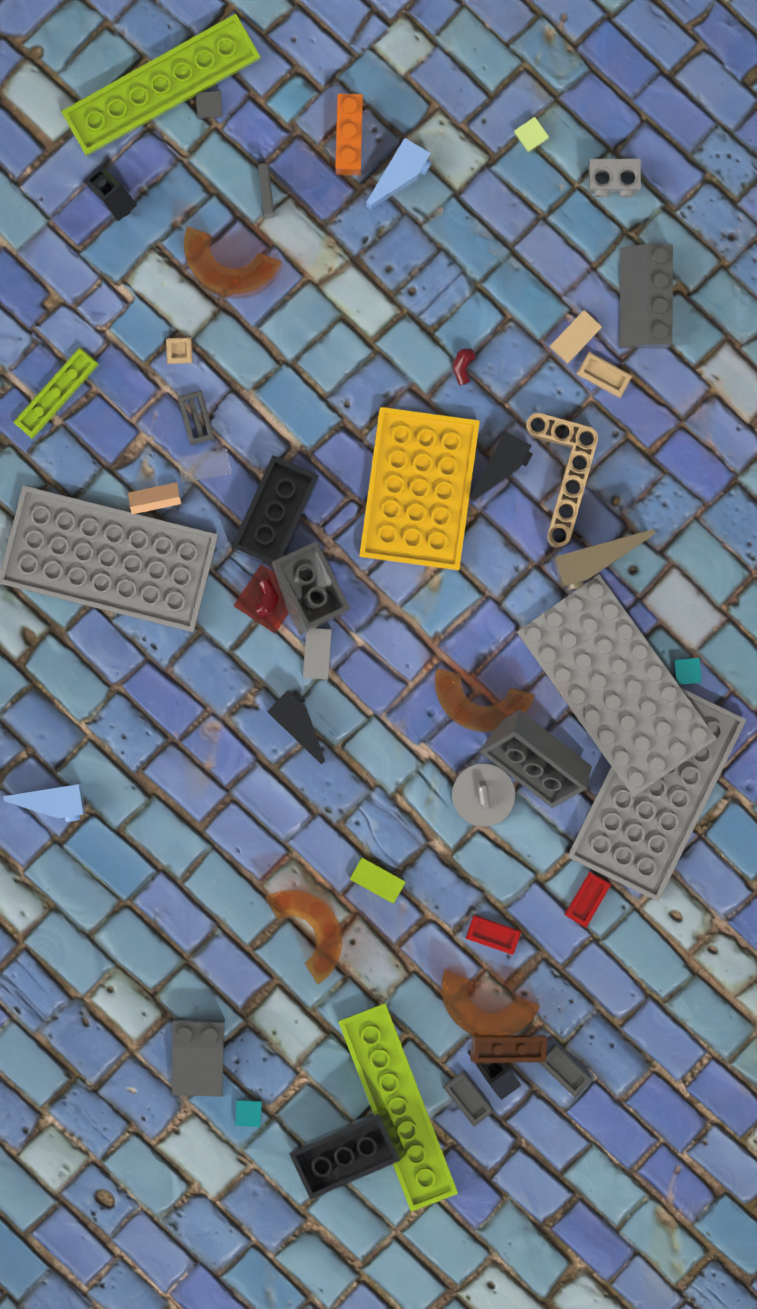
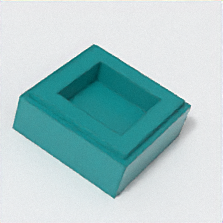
M700 658L673 660L675 681L678 685L702 683Z
M237 1099L235 1126L261 1127L262 1101Z

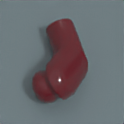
M463 348L458 351L452 364L459 386L471 382L466 370L468 364L475 359V352L471 348Z
M270 578L258 583L264 595L261 603L256 606V613L260 617L271 615L278 602V596Z

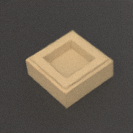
M191 337L166 338L168 365L193 363Z

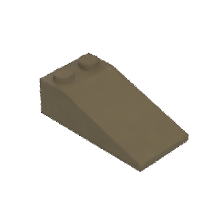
M654 529L556 556L553 559L560 588L567 587L568 591L582 588L584 586L583 582H586L655 534Z

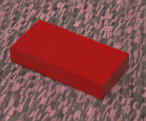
M589 871L564 915L587 928L611 884Z
M473 914L465 939L514 955L522 931Z

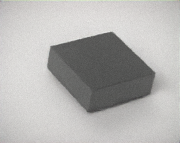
M221 91L199 92L196 94L198 119L223 118Z

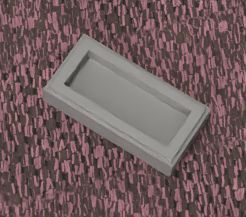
M314 628L306 632L303 678L328 680L332 629Z

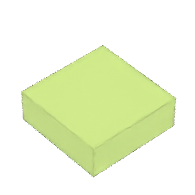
M535 117L514 131V134L528 153L549 139V136Z

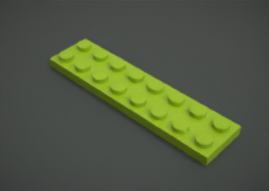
M234 14L62 110L61 113L87 157L196 96L197 93L207 90L257 62L261 57L237 14Z
M386 1002L338 1020L373 1113L386 1108L407 1153L401 1161L394 1163L393 1166L410 1211H415L458 1194Z

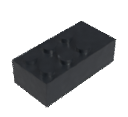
M272 455L231 546L232 551L273 568L272 562L285 556L319 481V475Z
M386 1108L296 1146L289 1153L310 1200L399 1162L407 1154Z

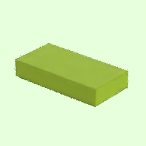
M361 857L350 877L351 881L394 904L406 881Z

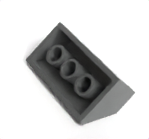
M648 243L621 247L619 348L669 349L672 346L673 244Z
M521 710L504 718L480 749V753L551 808L586 790L588 787L592 766Z

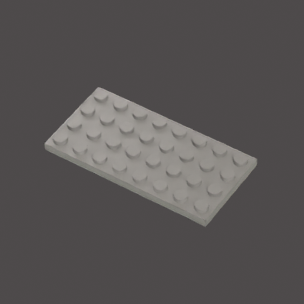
M22 486L0 572V584L194 633L219 535Z
M600 574L517 631V634L633 798L717 739Z
M681 688L717 739L634 798L611 766L567 855L568 858L658 902L746 722V719Z

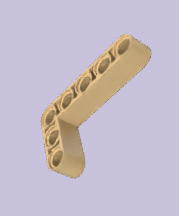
M535 413L529 417L526 423V431L531 437L571 448L547 533L548 543L555 548H561L569 542L597 446L598 435L591 427L542 413ZM535 419L541 420L544 423V430L540 432L533 431L530 426L531 422ZM559 426L566 427L569 432L568 437L564 439L558 438L555 434V429ZM582 433L590 434L593 439L592 444L588 446L581 444L579 436ZM576 457L583 458L586 462V467L582 470L574 468L572 464L573 459ZM569 481L576 482L579 485V492L576 494L568 493L566 483ZM567 505L572 509V516L570 518L560 516L559 508L561 506ZM560 529L564 531L566 535L564 542L557 543L553 540L552 533L554 530Z

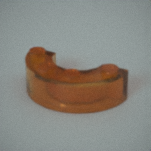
M188 226L186 228L184 252L189 268L196 280L205 289L218 296L240 299L256 295L274 282L283 267L282 261L261 253H257L254 260L245 267L237 269L224 267L212 256L211 235Z
M436 668L435 692L441 708L451 720L471 731L493 732L504 718L514 712L521 710L526 713L535 694L509 688L505 698L498 704L479 706L471 702L464 695L461 687V674Z
M285 889L267 895L265 900L277 919L286 916L299 917L307 921L313 928L316 935V948L313 954L305 961V965L317 985H319L332 973L341 954L342 930L335 912L322 898L308 891Z
M446 968L443 970L441 992L446 1010L459 1027L472 1035H513L525 1028L539 1010L540 1004L538 1002L516 994L511 1002L501 1009L493 1011L482 1009L475 1005L468 995V977Z

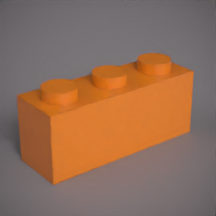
M337 94L336 175H361L363 94Z

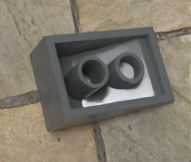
M317 541L272 562L288 613L299 635L338 618L351 609Z
M173 1020L172 1095L223 1097L225 1020Z

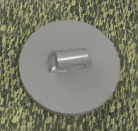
M476 764L465 769L457 777L452 790V800L457 813L466 822L475 826L488 827L498 824L509 815L515 802V788L510 777L501 768L491 764Z

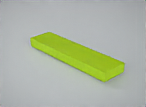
M79 347L13 423L31 439H34L99 364Z

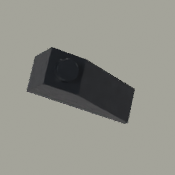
M504 432L469 501L475 502L516 473L521 465L526 467L533 453L529 452L532 445Z
M287 690L267 713L322 765L325 762V758L308 710L303 705L306 700L296 690L293 693Z

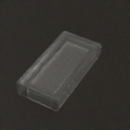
M227 449L177 458L182 483L232 474Z

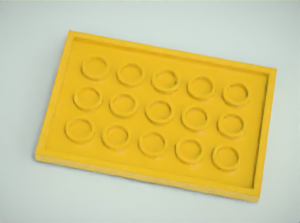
M380 407L359 557L459 571L479 420Z

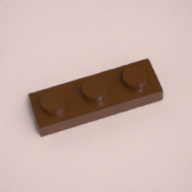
M472 1035L470 1061L473 1063L546 1062L548 1037L545 1035Z

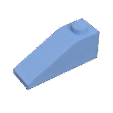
M404 138L367 200L366 207L371 210L418 180L421 174L426 175L432 164L429 161L431 153Z
M81 784L3 796L5 802L55 818L65 817V822L80 820V815L86 814Z

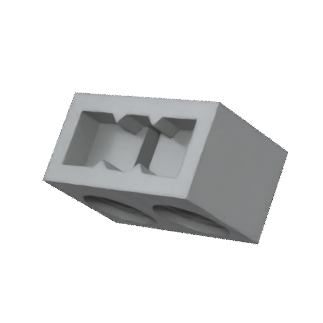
M590 159L588 164L589 194H594V197L606 198L610 196L609 194H620V197L630 198L634 197L635 194H639L641 189V159ZM603 173L608 177L609 182L599 184L595 176ZM628 173L633 177L634 182L624 184L620 176Z

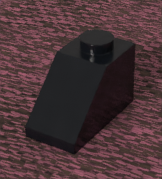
M103 165L83 181L117 221L129 215L132 209L137 206L125 188Z
M475 1063L490 1087L501 1100L522 1086L507 1063Z

